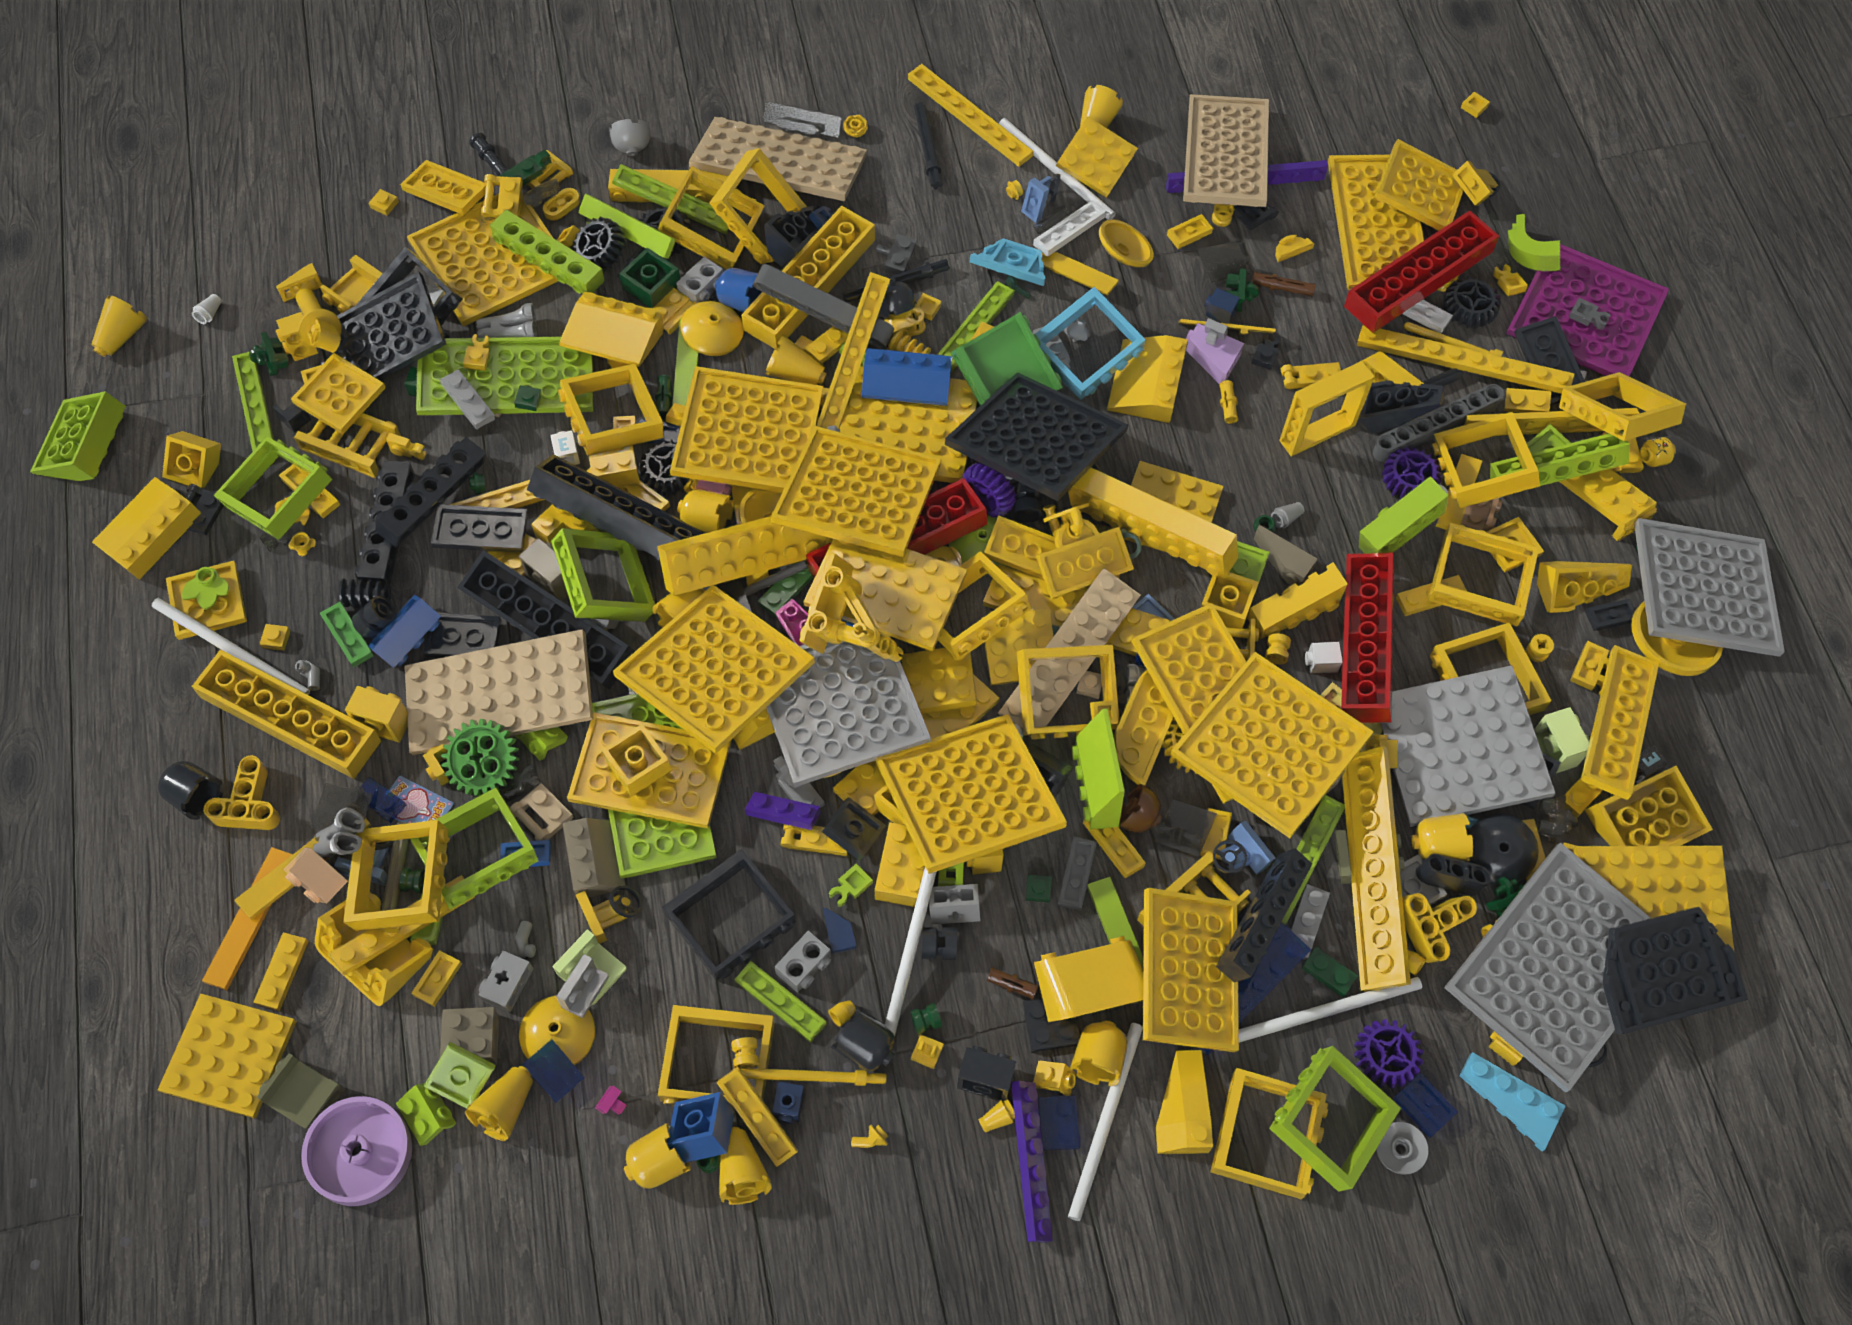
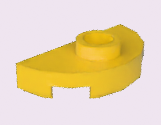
M1297 235L1284 237L1276 247L1275 257L1277 262L1313 249L1314 243L1308 238L1296 237Z

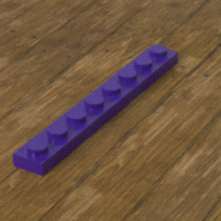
M1327 160L1268 165L1267 185L1324 180L1328 169ZM1185 172L1168 173L1166 182L1167 193L1184 192Z

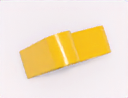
M250 755L240 761L230 799L212 798L205 803L204 813L216 826L272 830L279 825V813L269 802L261 801L268 771L259 758ZM257 767L255 771L250 772L252 768ZM251 789L248 794L244 795L247 790ZM222 809L218 815H215L218 810ZM246 811L243 816L238 817L241 812ZM266 813H270L267 818L262 819Z
M1420 893L1402 896L1405 929L1416 952L1426 959V963L1446 960L1450 955V947L1443 932L1473 917L1477 911L1475 900L1470 896L1452 898L1431 909L1426 897Z

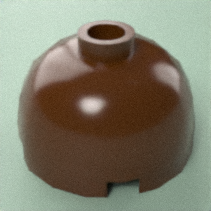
M1142 784L1137 785L1127 796L1130 799L1127 805H1122L1119 825L1128 831L1142 833L1149 830L1152 826L1156 827L1162 818L1160 814L1161 802L1157 794L1149 787Z

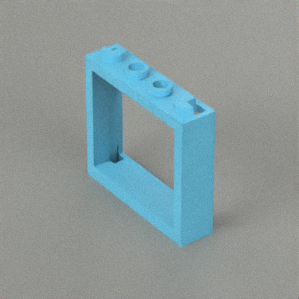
M1095 287L1036 333L1041 342L1040 348L1051 360L1050 365L1053 371L1060 375L1061 380L1080 400L1089 394L1092 395L1096 391V387L1101 383H1107L1112 378L1114 372L1123 370L1128 365L1130 359L1139 357V354L1144 351L1146 341ZM1096 305L1132 343L1082 383L1046 344Z

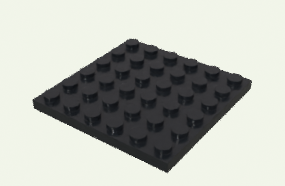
M1017 372L945 438V445L1058 501L1127 432L1128 424Z

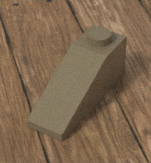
M1258 526L1254 540L1260 549L1270 552L1267 559L1276 572L1289 585L1294 583L1298 586L1302 585L1313 571L1317 558L1263 526Z

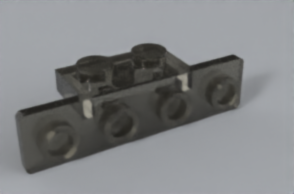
M766 102L763 121L777 124V127H782L784 132L794 133V130L801 131L802 136L813 137V134H824L839 137L842 117Z

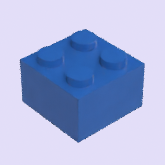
M721 1092L675 1102L669 1129L670 1137L667 1139V1144L670 1150L676 1149L684 1163L728 1152L735 1110Z

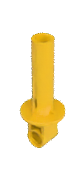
M307 288L299 290L295 298L303 314L299 323L301 338L310 346L334 353L339 347L341 340V323L339 318L333 312L321 309L312 290Z

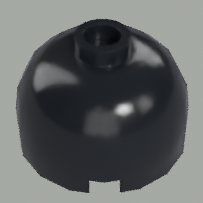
M890 279L878 316L888 317V312H894L895 315H899L913 309L915 304H917L913 289L902 281Z

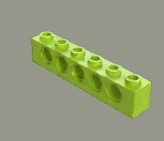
M505 210L490 224L492 238L495 242L505 245L514 254L518 253L523 256L527 262L539 266L543 272L555 276L559 282L568 284L579 294L584 292L594 293L605 281L601 267L508 210Z
M1605 434L1534 452L1531 455L1538 468L1540 486L1629 464L1630 444L1628 440L1623 441L1611 434ZM1518 457L1490 463V479L1523 470Z

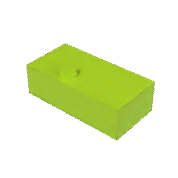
M1430 476L1392 507H1385L1381 510L1378 517L1360 531L1359 548L1364 554L1394 553L1446 512L1449 495Z

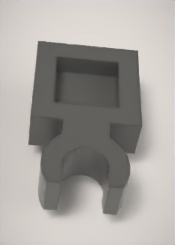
M1579 298L1569 318L1586 326L1591 322L1596 328L1603 330L1611 315L1607 312L1596 311L1599 306Z

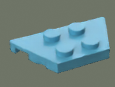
M1003 238L995 244L985 247L983 253L978 255L973 253L970 256V263L1041 286L1045 285L1041 250Z

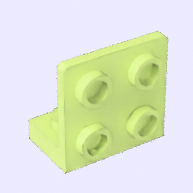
M587 929L552 967L556 974L566 982L583 954L591 957L596 968L607 973L609 976L592 1005H595L627 968L601 946L595 935Z

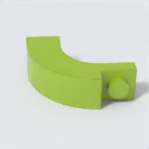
M1525 214L1516 215V223L1512 224V230H1508V246L1511 256L1519 264L1533 270H1560V240L1542 242L1530 238L1525 231Z

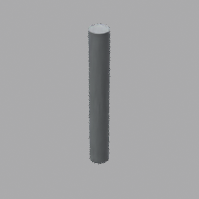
M800 561L743 588L746 597L808 568L805 561Z

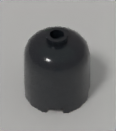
M179 761L170 765L162 773L158 783L160 796L191 820L200 819L199 815L204 813V805L208 800L221 798L223 795L220 792L222 781L189 761Z
M859 1007L855 1012L857 1015L852 1022L848 1021L831 1048L862 1070L874 1071L882 1064L887 1067L895 1056L892 1052L895 1046V1036L878 1019L863 1007Z

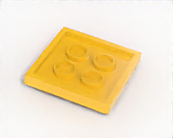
M1087 116L1056 166L1107 198L1138 148Z
M333 353L291 400L293 404L341 434H344L386 387L383 382Z
M235 561L210 567L218 572L219 577L227 581L229 591L227 595L218 596L215 605L207 610H204L198 604L196 598L190 600L182 599V591L185 584L195 579L198 570L166 578L170 605L209 629L215 631L247 622L239 573ZM173 620L174 632L178 640L197 635Z
M1049 609L1026 612L984 642L991 686L1019 682L1018 651L1022 649L1046 648L1054 637ZM1036 660L1029 661V670Z
M946 648L901 655L902 668L921 714L977 705L971 652L960 660H957Z

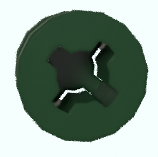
M403 868L399 879L400 891L408 892L409 890H414L415 893H422L425 870L417 869L412 871L410 868Z

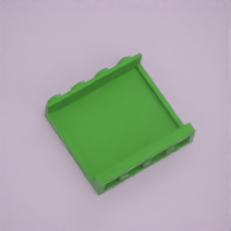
M1021 312L951 352L953 359L980 406L1017 372L1056 391L1063 388L1060 375L1053 371L1049 356L1043 353L1040 348L1041 342L1039 338L1031 332L1029 328L1030 322L1025 315L1022 316Z

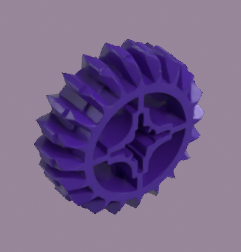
M1416 446L1412 451L1408 447L1404 448L1403 451L1398 449L1395 454L1392 453L1388 460L1385 461L1382 471L1383 483L1387 484V490H1393L1392 496L1399 495L1400 500L1425 481L1423 476L1425 474L1427 479L1431 476L1437 484L1441 485L1443 474L1441 473V467L1437 465L1438 459L1432 460V453L1426 455L1424 449L1419 452ZM1396 468H1400L1401 475H1398Z
M979 462L973 464L965 471L962 478H965L985 506L987 515L991 517L1004 516L1012 510L1016 502V493L1013 491L1014 487L1009 483L1010 480L1006 479L1004 474Z
M1383 1019L1381 1024L1378 1021H1373L1372 1027L1366 1025L1363 1029L1364 1033L1360 1032L1357 1038L1360 1041H1356L1354 1047L1358 1049L1354 1053V1057L1361 1059L1356 1064L1357 1067H1364L1365 1070L1362 1073L1365 1076L1369 1073L1372 1076L1370 1080L1373 1083L1378 1079L1380 1087H1384L1388 1082L1390 1089L1395 1088L1396 1083L1403 1087L1406 1081H1413V1075L1419 1074L1420 1069L1418 1066H1421L1424 1061L1419 1058L1424 1050L1416 1048L1421 1044V1040H1413L1412 1037L1415 1035V1031H1411L1408 1034L1405 1031L1407 1024H1403L1399 1028L1397 1020H1394L1391 1025H1389L1387 1019ZM1389 1036L1393 1039L1390 1042H1385L1381 1039L1378 1041L1375 1037ZM1400 1043L1404 1047L1406 1055L1401 1052ZM1393 1046V1048L1390 1051L1392 1053L1390 1055L1391 1057L1384 1061L1387 1056L1385 1054L1387 1052L1386 1050H1389V1048ZM1370 1048L1372 1049L1371 1052L1377 1057V1064L1372 1059ZM1387 1065H1392L1396 1068L1399 1066L1403 1070L1390 1072L1384 1069Z

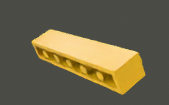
M610 169L608 190L611 201L652 202L612 184L618 169ZM633 169L676 189H679L689 171ZM704 171L706 174L720 179L723 183L728 178L726 175ZM691 183L685 192L707 203H710L714 197Z

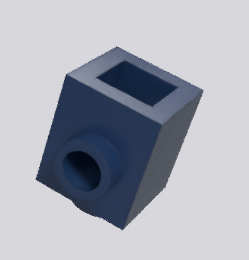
M1216 288L1214 294H1209L1204 306L1207 307L1205 316L1229 324L1237 310L1240 297Z
M778 1082L772 1110L778 1122L783 1124H792L793 1121L799 1122L805 1093L804 1086Z

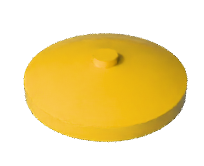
M1645 601L1634 612L1631 624L1634 640L1641 652L1648 659L1658 662V667L1677 675L1694 676L1709 670L1721 657L1723 647L1650 636Z

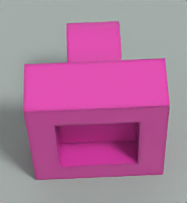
M609 1086L595 1109L602 1114H606L611 1109L619 1115L627 1105L617 1099L621 1091L615 1086Z

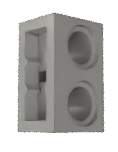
M703 257L677 282L678 291L690 298L692 302L708 301L710 296L716 291L715 283L717 278L723 273V269L706 257Z
M807 931L776 964L775 972L798 993L802 988L806 989L811 985L814 980L813 976L818 970L823 971L831 962V951L811 932ZM811 950H817L820 954L816 958H809L807 953ZM794 968L803 970L800 976L794 977L790 975L791 970Z

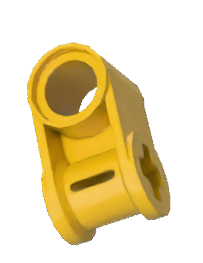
M915 307L899 315H895V313L888 315L884 321L894 327L890 340L900 330L904 331L903 338L908 334L911 337L922 334L926 329L923 310Z

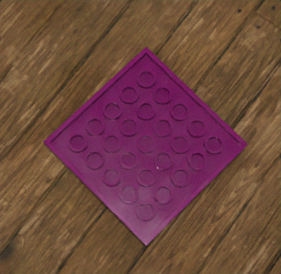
M1560 244V270H1537L1506 334L1516 338L1514 334L1516 329L1557 316L1577 364L1605 376L1618 372L1630 376L1669 288ZM1579 298L1599 306L1596 311L1607 312L1611 315L1603 330L1596 328L1591 322L1586 326L1569 318Z

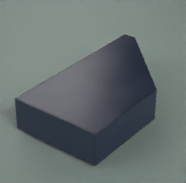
M822 206L811 212L808 217L820 230L835 212H832L831 208Z
M823 908L832 954L856 949L851 923L831 910Z

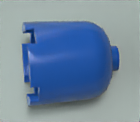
M738 268L725 270L715 283L719 302L731 309L744 313L762 293L753 285L758 273Z

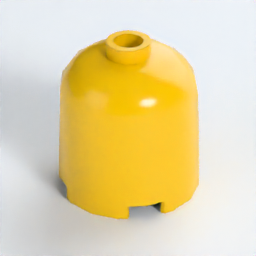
M695 489L688 492L683 500H680L677 511L680 513V520L709 533L724 529L727 519L732 520L734 501L730 500L731 496Z
M701 588L675 596L670 593L655 604L652 611L653 614L658 613L661 619L658 621V624L661 628L696 600L705 590Z
M1464 813L1423 819L1418 823L1415 835L1411 837L1413 849L1418 850L1423 860L1431 854H1439L1466 862L1470 861L1469 857L1473 856L1472 835H1467L1465 825H1470L1467 816Z
M1111 1021L1089 1024L1084 1028L1080 1036L1070 1069L1077 1070L1076 1076L1086 1082L1099 1085V1081L1109 1082V1086L1118 1085L1128 1048L1125 1034Z
M668 1123L633 1142L626 1151L627 1166L624 1167L626 1176L630 1181L635 1180L643 1188L651 1189L691 1170V1163H684L676 1149L670 1150L667 1144V1139L670 1137V1126H668Z

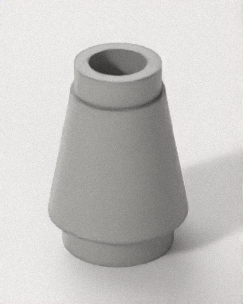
M1300 502L1278 507L1271 513V517L1277 528H1286L1304 513V507Z

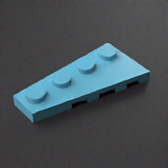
M1472 1052L1459 1076L1484 1099H1488L1502 1116L1510 1119L1524 1136L1527 1135L1535 1142V1146L1539 1150L1544 1151L1565 1109V1105Z

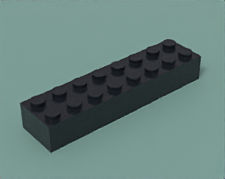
M554 454L535 466L527 487V491L533 493L535 497L545 499L553 503L556 508L572 513L577 519L586 520L593 524L595 528L613 534L616 539L624 540L632 544L634 548L652 554L657 560H660L657 546L706 533Z
M484 550L457 587L533 639L583 630L586 635L589 676L608 689L617 680L613 670L635 652L629 645L588 618H575L571 607Z

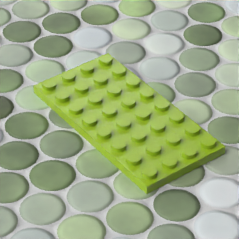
M561 337L489 338L488 348L490 355L486 371L467 369L463 365L467 346H473L472 338H445L447 345L418 360L417 415L464 414L440 383V379L458 369L493 414L565 412V403L560 402L558 390L561 389L560 380L593 373L592 354L559 346ZM478 338V342L484 341L485 338ZM520 385L541 389L542 395L537 411L515 408L514 402ZM593 392L574 396L581 412H593Z
M638 694L592 703V710L595 713L683 729ZM608 809L619 873L623 879L717 858L710 824L707 829Z

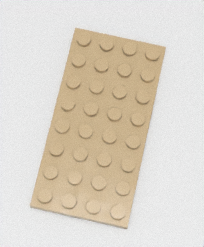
M1190 94L1183 201L1266 207L1269 99Z
M714 117L691 156L689 167L692 165L699 170L702 169L729 176L746 151L760 148L793 190L845 201L867 156V149L825 141L820 138L806 137L801 134L783 132L782 130L769 129L760 125L746 124L742 121H732L723 117ZM751 167L742 178L763 183Z
M583 630L405 665L407 712L409 713L407 716L409 753L412 755L427 753L432 747L440 746L441 744L450 745L451 742L447 737L456 736L453 729L456 728L462 731L461 723H466L470 726L471 719L476 720L478 723L480 719H485L487 723L489 720L495 721V726L501 724L504 726L503 731L508 730L511 732L509 736L593 720L586 635Z

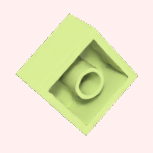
M1571 707L1545 715L1534 729L1541 752L1561 762L1557 773L1577 767L1586 757L1590 738L1583 732L1580 720L1573 713Z

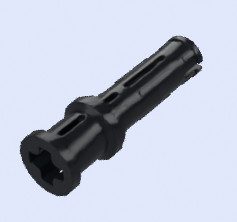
M476 133L470 138V146L477 150L480 159L486 161L497 176L508 170L495 154L494 146L486 141V136L483 133Z

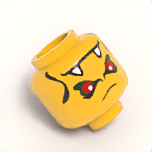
M1666 437L1647 440L1640 450L1642 461L1649 467L1668 465L1672 462L1676 453L1674 444Z

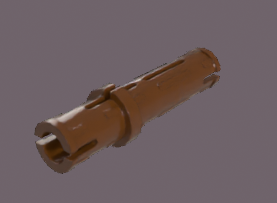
M1254 271L1252 278L1254 285L1267 287L1272 291L1277 289L1313 297L1316 287L1315 283L1278 277L1277 274L1267 275Z

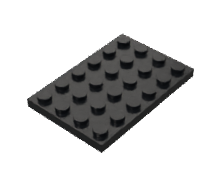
M419 271L337 316L341 323V340L339 347L334 353L379 381L447 345L424 276ZM317 348L321 364L323 365L333 353Z

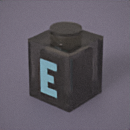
M1654 744L1640 753L1635 778L1637 784L1658 774L1669 763Z

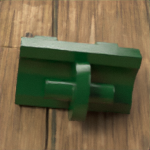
M1240 269L1239 274L1227 275L1226 288H1233L1236 291L1227 290L1226 292L1240 297L1236 312H1242V303L1245 301V298L1249 302L1259 295V287L1254 285L1252 281H1249L1246 285V269Z
M267 332L260 333L262 343L260 347L258 345L253 346V349L249 352V358L252 362L259 365L266 363L270 376L277 375V369L288 367L286 353L275 354V352H282V342H280L279 338H269Z
M1505 877L1498 879V888L1494 889V893L1496 896L1503 895L1486 903L1488 910H1495L1498 917L1503 914L1524 887V885L1518 886V882L1515 879L1511 881Z

